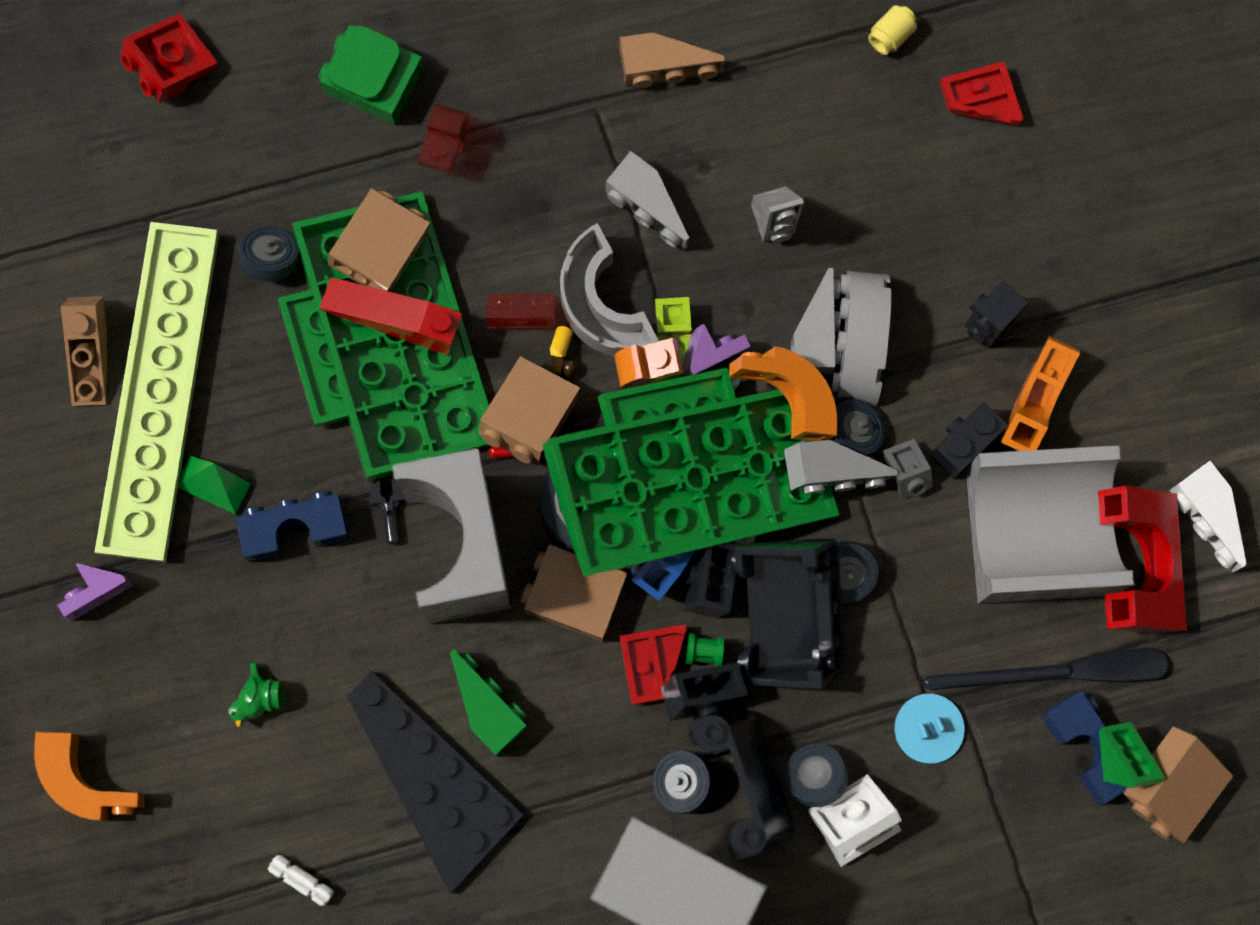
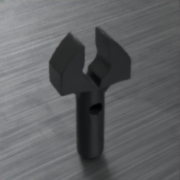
M391 479L394 491L390 501L387 502L381 495L382 487L381 482L378 480L370 492L371 505H378L383 510L387 544L395 545L400 542L396 508L400 502H406L396 481Z

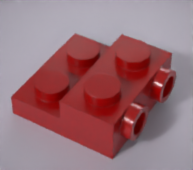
M180 13L124 38L120 55L125 69L128 72L135 71L140 77L139 83L143 93L147 97L154 96L158 103L186 91L188 83L215 71L218 64Z

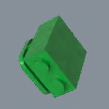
M349 25L345 34L341 33L338 36L334 45L335 53L331 61L325 62L321 68L319 80L323 92L390 124L396 125L424 70L422 58L398 47L397 43L391 38L364 26Z

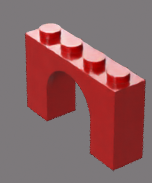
M1132 486L1099 490L1100 525L1123 528L1132 533L1142 549L1145 561V576L1139 591L1132 590L1105 594L1107 629L1153 634L1186 631L1177 493Z

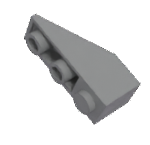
M630 151L606 180L607 197L620 208L626 206L634 212V218L647 228L652 226L661 233L660 237L668 245L674 248L678 245L685 251L688 247L689 236L658 171Z
M786 186L753 195L751 207L763 242L772 240L773 243H780L792 237L791 234H795L804 202L800 196Z
M828 268L791 341V351L808 360L821 375H832L835 365H840L841 352H837V344H835V332L840 331V312H834V299H839L840 281L839 279H834L833 268Z
M831 440L801 442L784 450L790 489H804L805 495L821 493L825 491V487L833 486L836 492L852 490L856 488L855 484L864 483L866 489L883 487L886 485L885 480L898 475L896 469Z

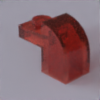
M436 104L427 122L428 130L417 160L418 165L451 174L458 151H463L472 123L471 114Z

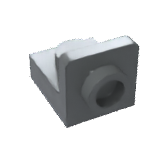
M915 439L883 450L884 460L887 465L897 470L898 475L894 476L898 484V493L901 499L919 496L933 487L931 468Z

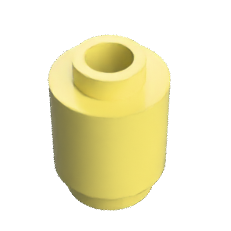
M893 6L872 27V33L868 36L870 43L878 52L887 55L890 51L895 52L917 29L916 16L905 6Z

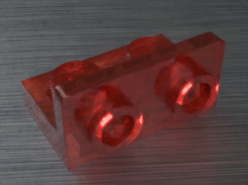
M553 293L489 294L488 305H486L488 328H554L555 295Z

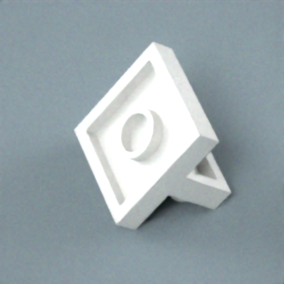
M868 774L847 786L843 795L833 804L821 808L811 807L808 809L812 820L823 833L835 859L841 867L901 831L898 825L901 819L897 810Z

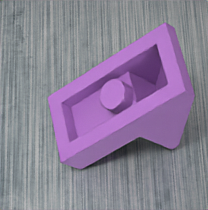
M704 324L697 327L691 333L682 365L684 373H681L680 376L695 375L751 347L745 334L736 339H733L732 335L729 334L713 342Z
M76 563L88 587L86 589L79 587L70 591L64 596L65 601L58 604V607L65 618L73 621L133 585L123 575Z

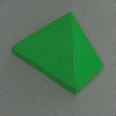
M193 456L188 457L178 482V489L234 515H237L251 487L250 483L217 464Z
M1132 722L1101 727L1099 736L1103 781L1130 788L1164 782V774Z

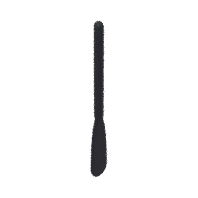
M1148 647L1094 655L1060 665L931 675L923 678L922 685L925 689L931 690L1059 678L1111 682L1156 680L1162 678L1167 673L1169 661L1162 651Z

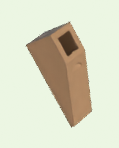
M653 32L620 37V55L626 86L633 85L635 88H645L651 86L653 82L679 83L687 77L694 76L708 79L723 72L724 55Z
M103 296L69 297L61 305L71 404L72 406L106 405L107 326Z

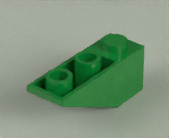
M453 650L450 654L471 730L498 757L527 729L526 724L523 722L527 716L514 702L508 706L499 697L503 691L490 677L483 680L475 672L479 665L466 652L459 655Z

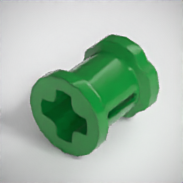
M689 633L686 664L692 665L693 662L713 663L715 666L722 665L724 637H718L717 640L698 638L695 634Z

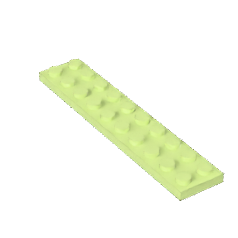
M150 222L95 546V553L98 555L166 563L219 240L218 230Z

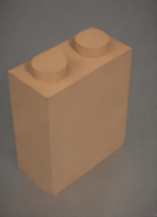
M371 188L330 251L328 265L361 285L391 292L426 238L430 223L426 221V217L421 212L413 208L407 210L397 204V200L389 193L384 191L377 192Z
M520 356L481 418L478 435L482 436V439L487 444L493 447L501 446L512 452L513 456L523 463L531 462L539 466L545 456L542 444L558 435L578 401L580 387Z
M549 544L546 553L540 551L535 561L533 570L538 572L534 584L527 583L521 603L526 604L524 608L525 613L603 642L625 584L627 573L613 570L584 577L576 554Z
M1172 727L1152 754V757L1165 776L1164 782L1137 788L1128 787L1123 794L1134 804L1131 809L1146 821L1152 822L1150 828L1157 835L1165 840H1168L1171 836L1185 843L1233 775L1196 736Z

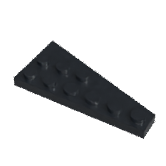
M371 671L347 698L451 894L524 815Z

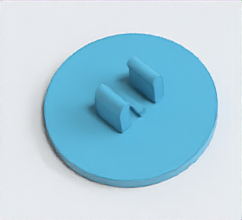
M922 694L911 698L900 708L895 719L894 730L898 745L907 756L920 763L934 764L947 760L956 753L964 738V722L960 711L950 700L940 695Z

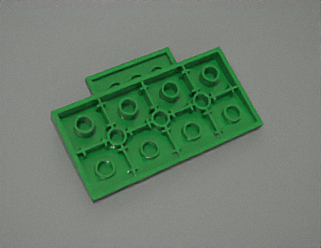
M423 192L396 197L397 204L407 210L413 208L421 212L430 225L426 238L391 292L428 301L460 313ZM356 207L292 223V233L298 244L299 256L309 290L279 297L278 304L314 427L317 428L348 419L368 483L394 476L392 465L473 449L479 450L491 445L487 444L482 439V436L478 435L480 420L488 409L489 404L462 317L450 352L446 356L319 310L331 277L360 284L328 265L329 253L359 208Z
M728 368L603 393L598 396L605 427L550 438L542 444L561 512L584 577L839 516L832 487H825L824 492L805 495L804 489H790L784 450L797 443L813 441L791 439L792 413L789 402L784 394L778 389L736 398Z

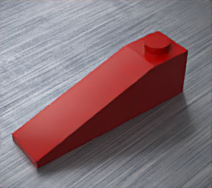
M332 277L319 307L321 311L446 356L450 352L462 313L428 301Z

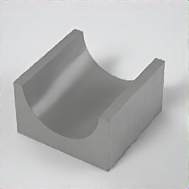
M1119 446L980 453L966 468L978 604L1104 597L1105 594L1122 592L1134 585L1132 571H1128L1124 567L1119 556L1114 527L1100 525L1098 491L1113 488L1116 466L1120 461Z
M478 449L392 465L395 481L407 504L423 503L442 508L453 515L461 523L464 530L462 551L452 571L433 587L416 592L418 606L429 624L511 608L486 476Z
M632 818L591 899L639 925H747L765 887Z

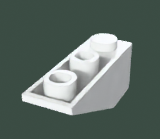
M1209 461L1169 491L1177 493L1178 509L1182 513H1187L1195 523L1193 524L1194 530L1199 537L1210 542L1216 550L1215 556L1219 563L1234 572L1247 564L1232 488L1212 462Z

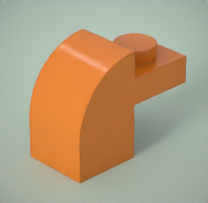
M674 338L641 347L632 345L618 351L614 355L621 390L660 382V379L684 373L678 343Z

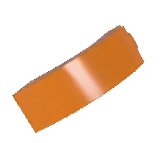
M1048 337L1015 402L1001 443L1018 451L1037 450L1048 429L1049 418L1057 398L1080 355L1079 349L1053 337Z
M775 346L763 355L756 352L743 353L742 356L730 363L729 377L766 382L775 386L784 394L789 402L792 413L791 439L824 441L837 436V411L832 392L824 377L808 360L793 351Z
M35 733L34 757L39 779L46 792L62 808L82 818L98 821H108L109 807H112L111 814L133 815L134 808H144L145 794L102 792L91 787L83 779L78 767L79 735L72 733Z

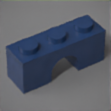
M324 491L313 494L311 496L312 500L298 503V499H289L279 502L277 504L278 508L264 510V507H254L245 510L243 516L235 517L244 558L248 562L283 555L280 541L282 533L286 528L294 524H302L309 528L312 542L316 547L349 540L350 536L341 498L338 494L332 495L331 491Z
M1079 691L1045 711L1040 716L1058 745L1066 743L1074 737H1081L1092 745L1094 750L1093 763L1088 769L1078 774L1096 804H1105L1126 791L1128 787L1103 781L1099 731L1101 727L1109 725L1106 724L1104 726L1097 713L1100 711L1094 699L1089 694L1085 696L1082 691Z

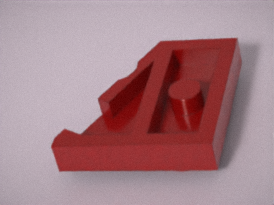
M1005 62L943 77L939 82L949 113L1012 125H1020L1023 121Z
M685 624L619 636L632 706L664 700L661 688L674 674L686 632Z

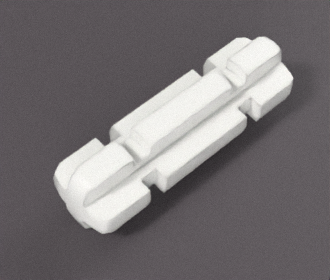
M277 855L272 860L268 868L269 872L278 878L283 877L284 882L305 896H312L311 900L320 906H325L330 901L334 893L333 889L324 883L320 885L318 879L296 865L291 866V862L281 855Z

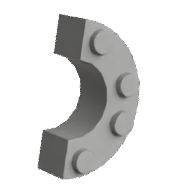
M597 223L584 231L574 241L567 252L561 269V302L569 325L583 342L593 349L610 356H614L618 351L632 345L641 347L659 342L644 311L632 315L616 313L607 308L597 296L595 289L596 281L602 271L613 264V251Z
M847 271L846 274H841L840 294L844 295V298L841 300L840 318L845 319V332L839 331L837 352H842L838 373L833 372L831 380V392L837 393L836 403L848 399H857L870 404L872 407H876L882 388V382H879L881 370L885 369L890 329L891 288H886V283H890V276L888 274Z

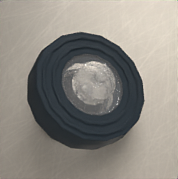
M810 744L801 747L791 756L786 765L785 780L788 790L798 802L808 807L821 808L833 804L843 795L848 785L849 772L845 760L837 750L825 744Z

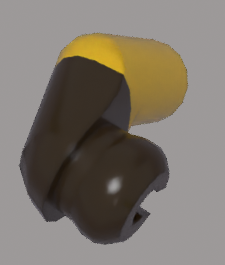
M565 326L557 327L550 347L553 372L559 377L564 375L570 378L574 375L576 362L572 359H566L567 349L573 333L571 329Z

